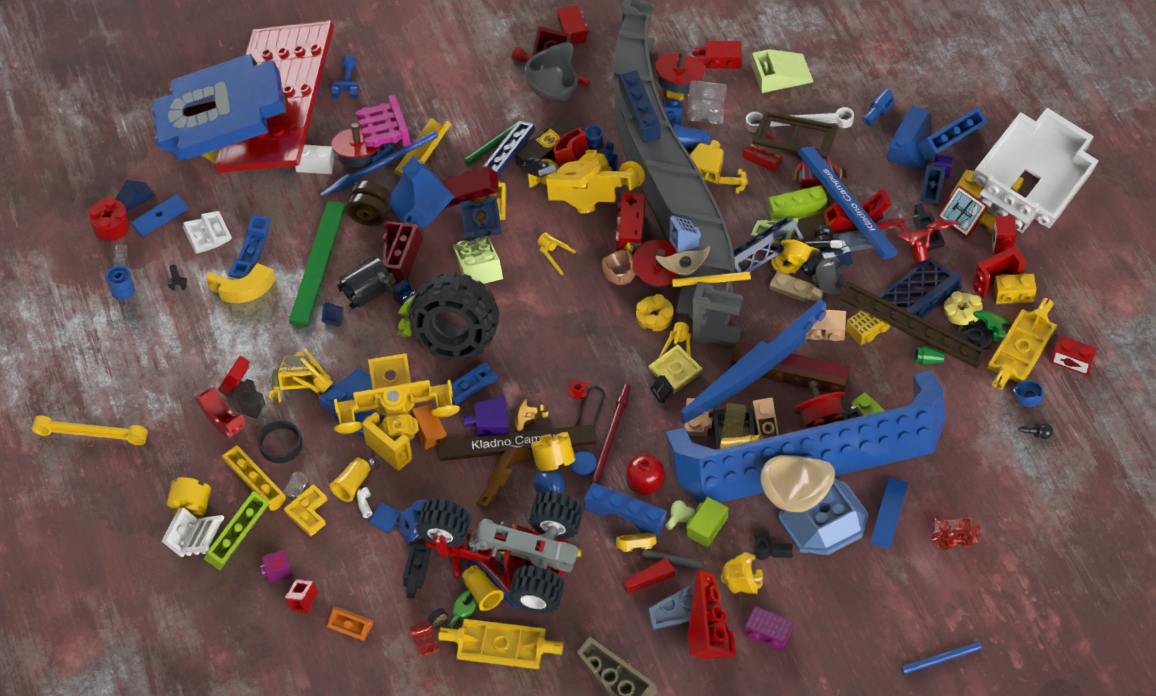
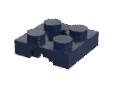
M496 196L486 198V200L477 203L470 201L460 202L466 240L502 234ZM479 211L487 216L483 221L484 227H481L480 221L475 219Z

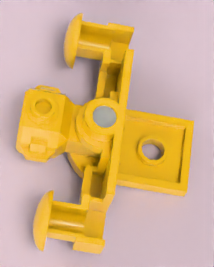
M407 353L369 359L368 363L373 389L353 393L355 400L338 402L337 399H334L337 416H339L340 425L334 427V430L341 434L354 433L362 428V423L355 420V413L376 410L384 417L382 423L378 426L379 429L394 441L403 434L411 440L419 431L417 419L408 414L414 408L415 403L436 400L437 408L431 411V414L436 417L452 416L460 410V407L452 404L451 397H453L450 380H447L448 384L432 387L429 380L411 383ZM389 371L395 372V379L387 380L385 378L386 373Z

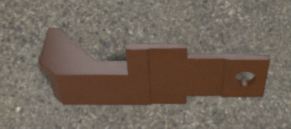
M509 445L487 481L489 484L476 504L488 508L501 487L506 486L514 473L511 469L514 463L533 459V452L525 445Z

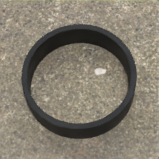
M275 421L269 423L261 430L258 437V445L262 456L268 461L286 463L293 460L300 453L302 438L299 429L293 423ZM276 429L292 430L299 437L296 447L284 455H271L262 448V442L267 434Z

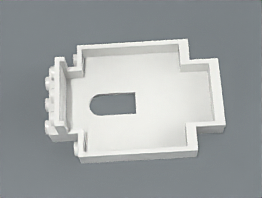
M1049 108L1045 109L1037 121L1020 112L975 169L972 180L984 187L978 198L989 205L987 211L994 216H1015L1016 230L1024 233L1033 219L1050 229L1094 171L1099 161L1085 152L1094 136ZM1024 170L1040 179L1026 198L1011 190V187Z

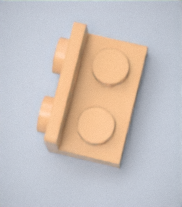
M687 398L686 406H688L695 398ZM714 408L685 423L684 427L688 435L708 436V429H712L713 418L709 417V413H713Z

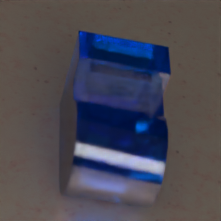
M406 279L393 286V297L401 306L416 294Z

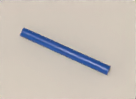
M976 642L902 666L901 670L903 675L979 651L982 647L980 642Z

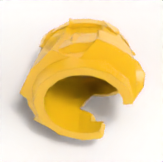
M744 552L735 559L728 561L723 567L721 580L732 593L745 592L757 594L758 589L761 588L763 584L762 570H756V574L752 573V560L755 559V555Z

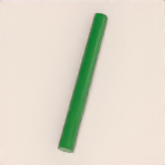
M517 123L464 159L465 163L469 165L501 143Z

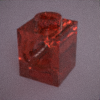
M430 620L418 622L410 627L419 657L439 651Z

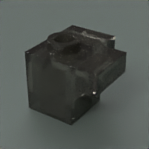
M246 379L245 382L240 381L232 394L235 409L239 413L257 419L265 406L263 393L256 391L253 380Z

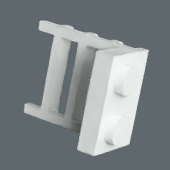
M178 508L162 542L180 557H184L185 554L191 556L192 553L198 555L199 552L206 554L225 517L219 515L197 519L185 508Z

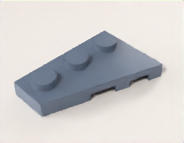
M695 583L648 609L653 630L690 622Z

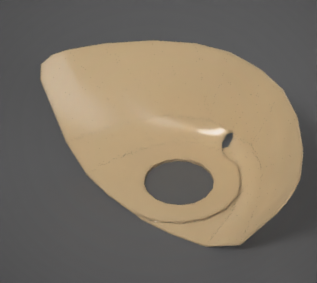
M710 246L704 250L684 251L668 257L656 256V259L669 271L682 276H688L693 274L702 265L708 256ZM684 256L691 259V265L687 268H683L679 264L680 259Z

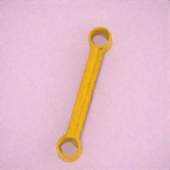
M36 416L32 426V431L42 436H48L53 432L123 439L134 445L145 444L148 430L139 425H132L128 429L57 422L46 416Z

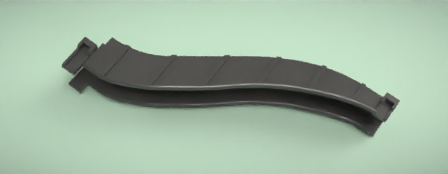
M625 0L622 6L623 23L618 33L614 56L615 114L624 154L628 161L636 162L643 168L645 179L640 187L668 242L671 243L670 217L675 216L690 220L694 227H698L700 231L699 246L688 251H700L710 246L708 256L702 265L693 274L688 276L678 274L677 279L734 273V251L722 213L696 164L672 128L655 86L650 63V54L655 39L648 37V25L655 5L642 0ZM637 70L661 124V139L647 143L642 142L620 91V74ZM684 256L680 259L681 267L687 268L691 265L689 257ZM732 281L709 284L698 282L697 285L681 286L676 313L689 315L688 319L693 320L694 342L703 344L713 342L735 347L736 342H739L742 328L729 326L728 323L731 314L739 315L743 296L734 293Z

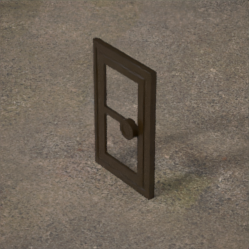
M764 111L752 144L797 153L800 148L807 147L799 145V141L796 139L800 128L804 127L826 132L820 149H814L823 159H827L839 125ZM772 121L797 126L793 137L788 140V143L765 138Z

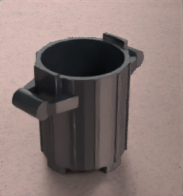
M376 256L366 261L364 259L358 261V266L341 275L340 279H338L340 283L337 284L339 292L343 291L347 299L352 302L349 304L352 309L362 307L384 292L392 293L394 291L393 285L396 281L393 274L388 272L383 262Z

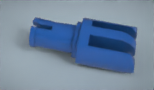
M890 89L882 90L870 104V111L862 118L866 125L871 126L879 116H884L895 103Z

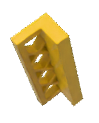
M431 118L416 140L433 131L438 133V137L405 154L393 172L401 177L403 173L402 168L413 156L425 163L451 126V123L446 121L441 126Z

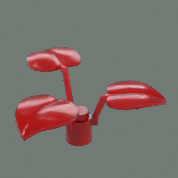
M891 218L876 224L879 229L900 227L903 233L898 234L897 238L909 244L910 250L913 253V259L916 262L929 259L927 248L930 247V233L933 230L943 229L954 224L961 225L959 221L938 220L928 224L927 230L920 229L906 232L902 224L905 222V219ZM926 235V242H925V243H924V240H918V239H920L921 237H923V236Z

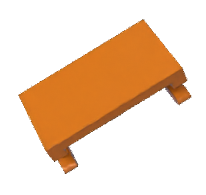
M432 404L411 410V416L418 421L419 431L416 434L424 450L438 446V441H442V438L446 437L447 434L439 418L431 414V411L434 409Z

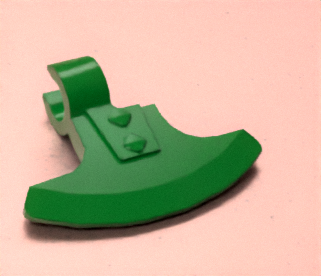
M980 310L973 313L976 318L986 323L989 330L993 331L992 339L997 342H1001L1000 337L1005 338L1006 336L1002 326L1010 327L1012 325L1009 320L994 312Z

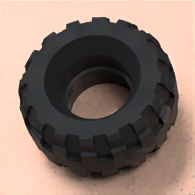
M449 272L445 276L444 274H439L431 277L428 282L425 281L412 300L408 318L414 337H417L418 344L422 348H427L430 354L434 356L439 355L444 357L443 359L450 361L452 359H458V361L466 360L470 356L474 357L482 353L485 347H488L499 323V308L490 290L487 291L485 284L481 281H475L472 279V276L467 274L463 276L457 275V272ZM438 313H455L462 317L468 326L458 327L451 325L441 319Z

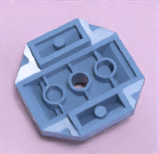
M834 479L830 490L817 505L799 513L781 509L778 522L800 553L810 552L829 555L863 537L869 513L847 483Z

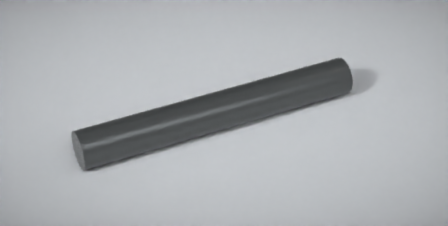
M644 549L642 557L659 561L667 558L672 564L702 570L703 562Z

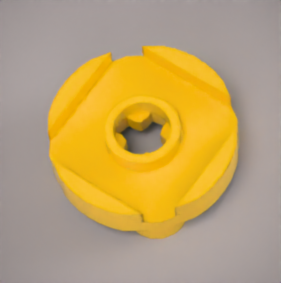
M661 294L646 297L638 302L636 306L637 322L644 329L647 327L652 329V331H661L672 323L674 308L671 302ZM652 311H657L658 316L651 315Z

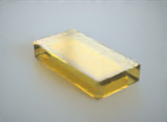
M727 402L721 441L723 438L742 437L747 405Z

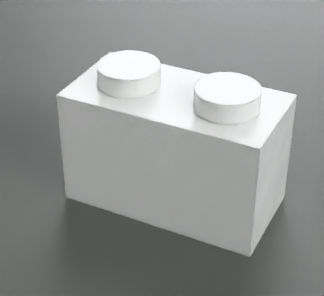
M304 145L300 164L295 166L296 172L332 174L335 162L332 147Z

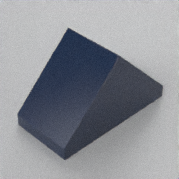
M927 164L920 201L934 204L939 203L946 168Z
M126 180L115 200L120 201L125 206L126 212L154 197L155 193L146 182Z

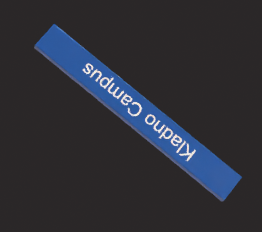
M814 147L800 148L797 152L879 256L882 259L895 257L898 253L897 250Z

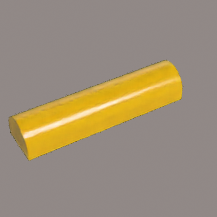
M238 445L222 455V460L252 491L270 502L268 508L271 511L277 510L284 504L286 500L285 494Z

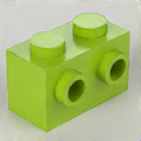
M707 497L704 503L701 502L698 505L696 515L688 520L686 524L687 537L708 548L728 518V507Z

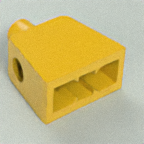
M712 140L709 145L698 144L690 156L704 180L718 184L723 165L724 151L720 149L721 144L718 141Z

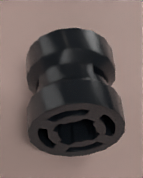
M822 224L814 229L815 241L834 240L832 237L833 228L830 225Z

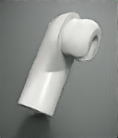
M367 487L357 491L358 507L364 518H368L373 514L366 500L367 497L371 496Z

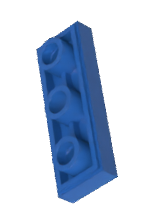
M176 194L135 219L131 224L139 235L144 237L186 211L188 207Z

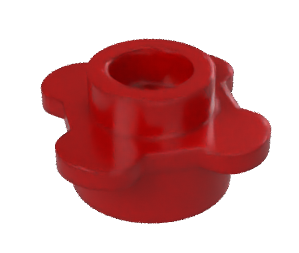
M572 380L569 382V397L582 399L587 396L586 388L588 383L586 381L576 382Z

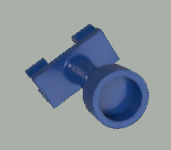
M349 55L343 57L342 67L345 68L343 82L333 81V98H340V91H349L350 98L358 97V83L350 82L351 71L356 67L357 60L355 57Z

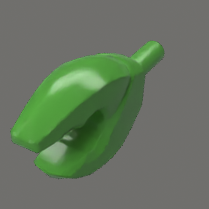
M470 590L461 594L455 601L452 611L454 617L447 626L449 629H452L458 620L463 621L473 614L477 604L476 600L473 599L469 605H464L471 594Z

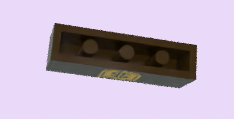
M570 114L560 118L557 123L547 128L541 135L533 138L530 143L519 150L515 155L516 165L520 167V164L525 163L524 160L532 157L553 161L555 159L554 146L556 142L568 132L579 127L584 132L583 125Z

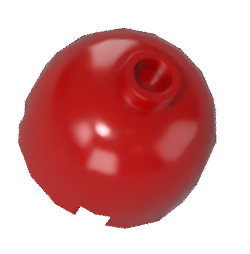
M640 454L628 463L625 472L626 483L631 490H636L640 494L646 495L652 494L661 488L665 481V471L663 464L658 458L649 454Z

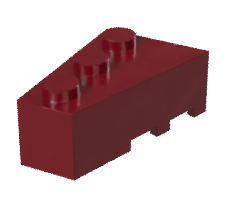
M384 221L383 264L388 272L393 274L395 281L406 282L423 236L418 224Z

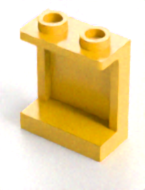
M375 412L366 417L362 423L366 445L399 471L412 460L409 438L403 434L396 441L391 439L378 428L381 422L379 414Z

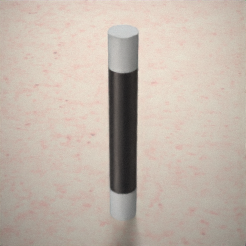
M841 240L800 241L813 248L842 247Z

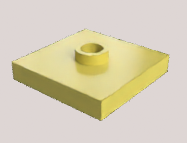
M678 344L648 366L649 370L657 378L660 375H665L674 388L673 394L703 373V368Z

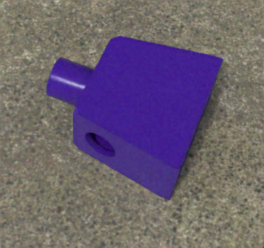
M505 396L474 404L475 414L464 416L465 427L477 426L479 437L509 433Z

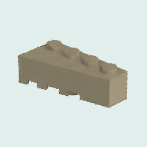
M589 637L578 650L577 654L580 662L608 696H655L658 693L655 683L593 638Z

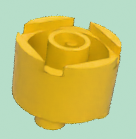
M568 432L559 433L554 437L551 434L541 436L539 441L531 443L535 463L539 471L555 470L563 463L564 466H567L575 461Z
M179 477L176 482L172 480L167 505L173 509V514H176L178 508H185L194 517L203 518L207 510L211 487L204 483V486L198 484L199 480Z

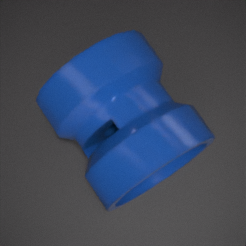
M597 125L588 126L585 130L588 147L590 150H598L603 146V130Z

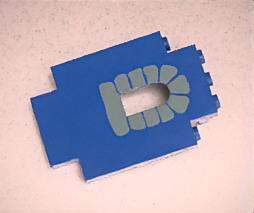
M251 53L171 80V95L154 100V108L152 109V114L155 118L153 125L157 132V136H155L157 145L161 146L165 152L171 151L179 160L190 159L267 133L266 118L286 112L280 70L273 60L258 65ZM215 97L217 108L190 117L184 116V110L189 105Z

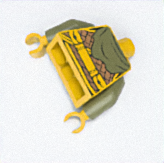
M297 352L294 356H286L283 362L273 370L271 385L273 390L269 392V398L272 402L273 397L278 395V402L282 401L279 388L280 390L309 388L293 380V376L315 386L313 381L316 376L300 359L304 358L319 374L320 372L307 355ZM321 391L317 393L318 399L320 397V394L322 393Z

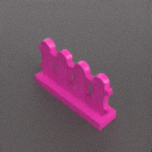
M395 95L388 96V104L381 103L375 107H364L356 112L367 147H379L381 144L396 143L398 140H402L404 147L411 145L408 129Z

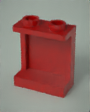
M1014 246L977 263L973 283L974 291L980 294L983 299L986 298L988 287L994 284L996 276L1024 273L1026 258Z

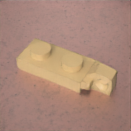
M779 271L776 272L769 286L770 290L803 302L810 299L818 302L823 297V291L816 288L815 285Z

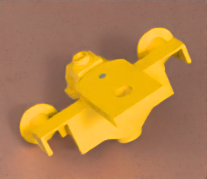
M588 150L579 161L565 163L560 168L552 160L543 159L542 161L555 164L557 172L541 178L528 174L529 187H533L539 182L546 184L549 200H564L577 208L578 213L595 211V204L597 202H615L616 187H622L625 184L629 187V190L639 187L645 179L643 168L633 161L623 163L619 171H612V167L609 166L604 154L597 153V150Z

